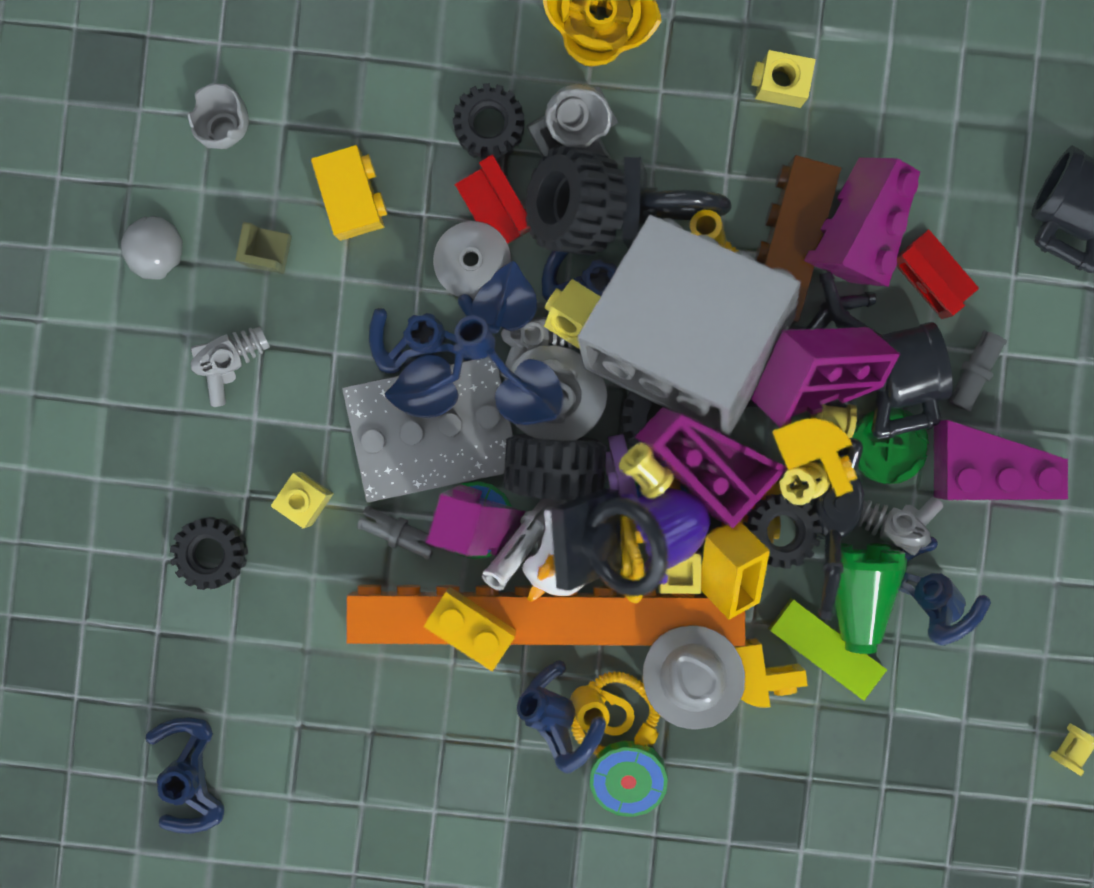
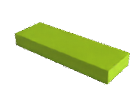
M792 598L768 628L772 633L863 701H865L887 671L885 667L867 654L853 653L845 650V641L841 639V635Z

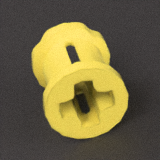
M823 404L822 412L815 415L810 414V419H821L838 426L848 438H852L855 432L857 421L856 405L848 404L846 408Z
M640 443L629 449L621 458L619 469L626 475H631L640 485V492L646 498L651 499L667 490L673 481L674 473L668 467L661 466L652 456L653 450L648 445Z
M811 461L786 471L780 481V490L783 497L792 504L803 505L810 502L812 498L823 495L828 490L830 479L822 464ZM802 481H807L808 484L803 485ZM794 483L795 486L790 488V484Z
M1069 723L1067 726L1069 733L1057 752L1052 751L1049 756L1082 777L1085 772L1082 767L1094 750V737Z

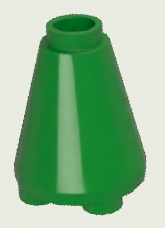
M841 543L844 572L841 575L834 605L841 639L845 641V650L849 652L873 654L877 652L878 644L882 643L907 568L905 552L891 550V545L882 543H868L866 550L853 549L852 544Z

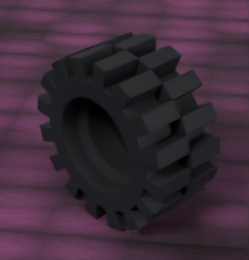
M490 83L483 84L481 89H477L476 86L470 88L468 95L463 93L459 98L460 104L455 105V116L453 118L455 134L461 147L464 150L466 149L472 157H481V160L493 154L497 161L501 160V156L504 154L508 156L512 154L513 148L521 143V136L524 134L525 129L522 106L519 100L516 101L515 95L510 90L505 92L503 86L498 84L496 88H491ZM488 108L499 111L505 121L502 131L493 137H484L474 128L476 115Z
M771 494L766 496L764 500L760 499L755 504V508L753 510L750 509L746 514L749 518L747 522H743V525L770 550L767 563L770 566L784 569L791 568V565L800 566L804 564V558L811 559L815 554L811 551L813 547H819L821 540L817 539V533H822V527L815 525L814 521L818 520L819 517L816 512L811 511L812 506L808 503L795 505L784 498L782 494ZM780 515L790 517L796 526L794 539L785 546H775L769 540L767 528L771 520Z
M207 517L183 526V531L177 533L174 537L176 544L171 545L170 552L174 553V558L170 559L171 565H177L178 571L175 574L178 578L184 577L186 585H196L197 589L200 590L210 588V590L216 589L237 578L241 573L240 569L246 565L247 560H244V556L248 554V547H244L243 541H246L244 534H238L237 530L239 528L235 524L230 525L227 523L228 520L223 518ZM204 538L217 540L223 548V559L215 568L202 566L196 558V547Z

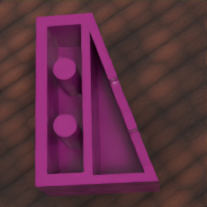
M859 157L837 197L841 202L833 219H826L820 230L825 234L815 251H808L804 261L826 272H832L833 275L850 283L889 287L892 273L897 265V255L902 237L907 228V219L913 197L918 189L920 171L899 158Z
M869 327L783 330L780 338L775 343L774 351L751 400L780 428H783L792 423L791 417L805 411L815 415L823 411L822 405L835 399L845 403L882 388L900 353Z
M663 407L635 436L640 443L648 445L653 450L655 459L662 466L668 467L674 473V478L690 494L697 496L705 503L708 513L713 518L731 528L738 524L788 469L786 466L682 414Z
M941 420L938 425L934 426V497L944 500L1068 499V459L949 420Z
M459 484V486L441 493L426 543L465 555L487 556L488 550H491L490 554L497 556L520 527V520L526 511L481 498V490Z

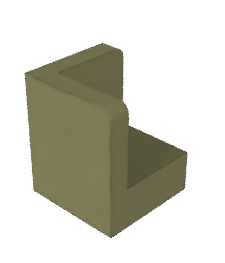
M243 222L235 261L246 267L284 274L292 236L286 233L258 228L252 223Z

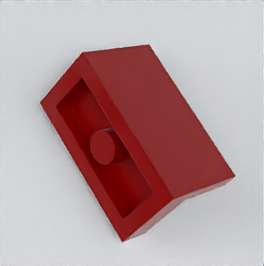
M492 154L479 162L481 169L457 182L455 186L475 221L492 226L504 237L507 244H510L530 232L531 227L527 226V213Z
M929 229L897 255L896 267L941 319L952 317L965 307L963 302L980 289Z

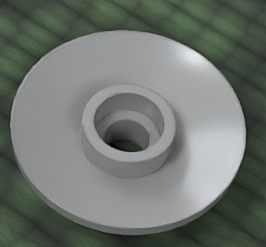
M477 221L462 222L448 229L437 242L433 255L434 270L442 286L457 297L468 294L472 300H474L482 286L491 280L498 270L511 262L510 250L504 237L492 226ZM474 252L478 255L479 260L475 266L465 265L464 257L467 253Z

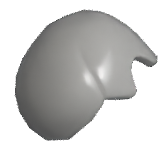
M211 83L195 92L196 105L192 112L187 113L192 128L191 131L196 140L207 148L228 149L244 137L249 126V116L244 101L234 89L227 84Z
M573 84L560 89L550 99L545 110V122L552 137L566 147L587 148L600 136H606L610 128L612 113L607 100L591 86Z
M145 216L128 226L121 240L122 257L130 271L143 279H163L170 270L180 263L183 241L176 227L164 218Z

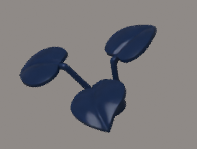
M515 261L508 263L498 270L482 286L474 298L472 315L462 318L457 323L455 336L459 343L454 345L456 356L453 373L449 363L439 356L425 355L419 357L401 372L396 382L385 392V397L390 403L404 413L416 417L432 418L446 413L458 400V390L452 382L460 378L463 355L466 354L468 357L476 360L486 357L491 358L503 375L508 378L498 386L495 393L496 407L500 414L508 421L520 425H530L553 420L560 414L564 400L563 390L556 373L551 367L539 360L527 359L522 361L515 372L512 373L494 349L495 339L492 333H498L500 327L508 331L521 329L532 320L537 310L538 303L535 291Z

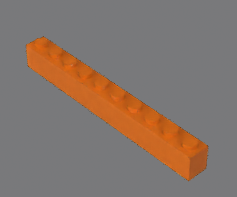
M367 584L358 585L357 591H352L347 595V644H449L423 626L450 586L514 628L516 635L510 645L651 646L665 632L674 628L693 625L706 627L725 636L734 646H745V611L728 620L704 593H656L655 588L650 593L643 595L642 600L638 603H632L625 595L617 593L609 586L593 587V593H578L576 591L569 596H556L545 592L542 596L530 602L527 600L531 589L529 585L515 586V592H499V590L493 589L489 585L475 586V592H460V586L439 585L436 586V592H420V585H398L397 591H381V585Z

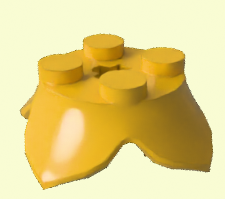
M543 0L545 13L551 24L561 33L566 51L572 58L584 66L594 67L606 65L614 61L622 52L645 43L655 33L661 23V13L655 0ZM598 6L605 7L606 15L609 18L598 20L590 12L591 10L597 12Z

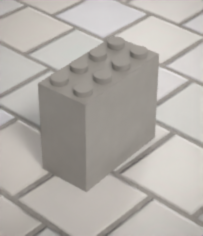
M649 215L577 336L584 368L729 438L761 379L774 351L776 341L780 338L783 330L789 329L796 316L800 281L795 280L793 275L783 269H771L757 263L751 255L745 252H732L721 247L716 240L707 235L697 236L685 231L677 222L671 219L664 218L661 220Z

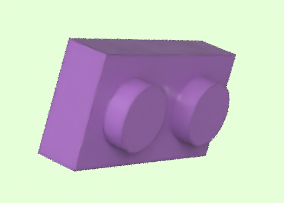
M624 435L608 436L610 452H606L605 471L608 476L610 489L618 490L619 497L625 493H632L637 499L635 479L619 469L621 458L628 452Z

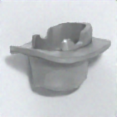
M556 345L539 346L523 353L511 365L509 370L514 373L518 365L527 359L546 363L556 373L561 383L564 400L562 410L555 419L530 425L516 424V426L525 434L539 439L576 441L585 436L599 421L606 407L607 391L603 377L585 369L582 355L569 348Z
M682 626L665 632L651 645L643 665L642 679L649 702L664 720L677 727L692 730L714 727L726 720L737 708L745 688V671L742 659L734 645L725 636L706 627Z

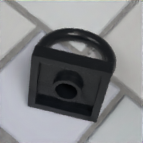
M624 157V185H627V195L625 196L627 208L626 212H623L622 240L628 250L649 215L659 219L691 220L697 212L702 210H712L720 217L726 215L731 210L732 204L730 199L719 193L698 190L658 191L657 187H647V172L641 157Z
M604 488L551 508L556 589L569 592L601 578L606 585L620 594L642 596L653 591L663 580L668 564L666 538L656 518L640 503L629 498L619 497L618 490ZM620 514L632 518L642 528L649 542L651 552L650 566L646 574L639 579H628L617 572V570L623 568Z

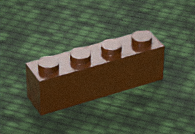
M795 155L790 160L788 166L781 165L775 184L776 188L781 189L777 204L773 202L770 204L765 220V226L770 227L767 242L760 241L755 256L757 263L771 269H783L793 275L795 280L800 281L796 316L791 325L800 320L814 270V265L805 262L804 259L809 250L815 251L823 237V232L820 229L825 220L828 219L842 168Z

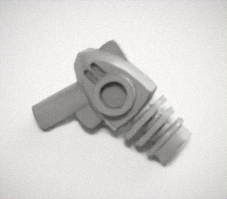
M533 317L529 323L519 330L508 331L503 329L501 332L503 341L511 346L505 363L508 369L523 353L539 346L560 344V347H564V344H568V348L571 350L577 347L545 328L544 324L547 317Z
M260 326L254 329L249 328V336L246 335L244 330L240 331L242 339H239L236 332H232L236 340L235 342L226 334L207 344L191 347L193 356L191 370L196 375L207 377L210 406L218 407L226 404L224 384L231 383L236 379L234 371L242 367L240 356L243 355L246 363H249L250 360L247 353L250 352L254 359L256 357L254 350L257 349L260 354H263V350L270 348Z
M931 497L919 510L912 505H905L902 510L893 507L886 514L888 505L884 504L881 511H878L880 503H876L874 508H871L872 501H864L858 526L861 527L863 522H866L865 530L869 531L871 525H873L874 527L871 532L873 536L876 535L880 528L881 540L892 546L901 547L909 554L915 556L920 548L926 547L931 543L930 532L925 526L943 508V504L939 499Z

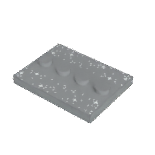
M486 357L484 359L462 362L460 378L452 382L458 390V400L449 411L437 417L422 418L412 416L399 410L385 397V392L396 382L399 376L342 388L367 503L504 474L506 439L513 436L510 421L505 419L496 407L495 393L502 382L499 368L491 358ZM454 364L450 365L452 373L454 369Z

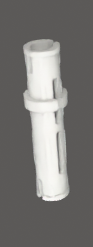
M541 498L532 511H527L522 516L520 527L504 545L489 567L482 573L483 580L490 587L496 590H503L506 583L521 563L524 562L537 542L543 539L546 530L545 508H552L566 503V500Z

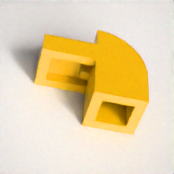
M804 419L772 432L788 470L821 458L836 495L840 496L853 490L850 481L857 479L848 455L839 458L837 453L838 450L850 446L852 443L838 426L821 419Z
M756 638L746 639L745 646H734L742 659L745 671V688L741 700L756 707L768 708L770 707L769 691H774V695L784 696L797 693V687L808 686L806 670L799 664L765 668L762 644Z

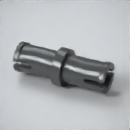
M983 330L982 336L969 361H964L961 366L963 373L952 392V396L947 400L949 403L963 410L972 411V407L985 381L990 382L994 375L991 370L1003 346L1007 343L1006 339Z
M366 506L362 514L376 523L360 517L357 529L364 530L388 541V546L394 549L400 546L424 557L426 560L431 558L433 554L432 549L419 544L422 542L436 548V546L426 543L428 533L408 525V520L402 517L397 520L370 506Z

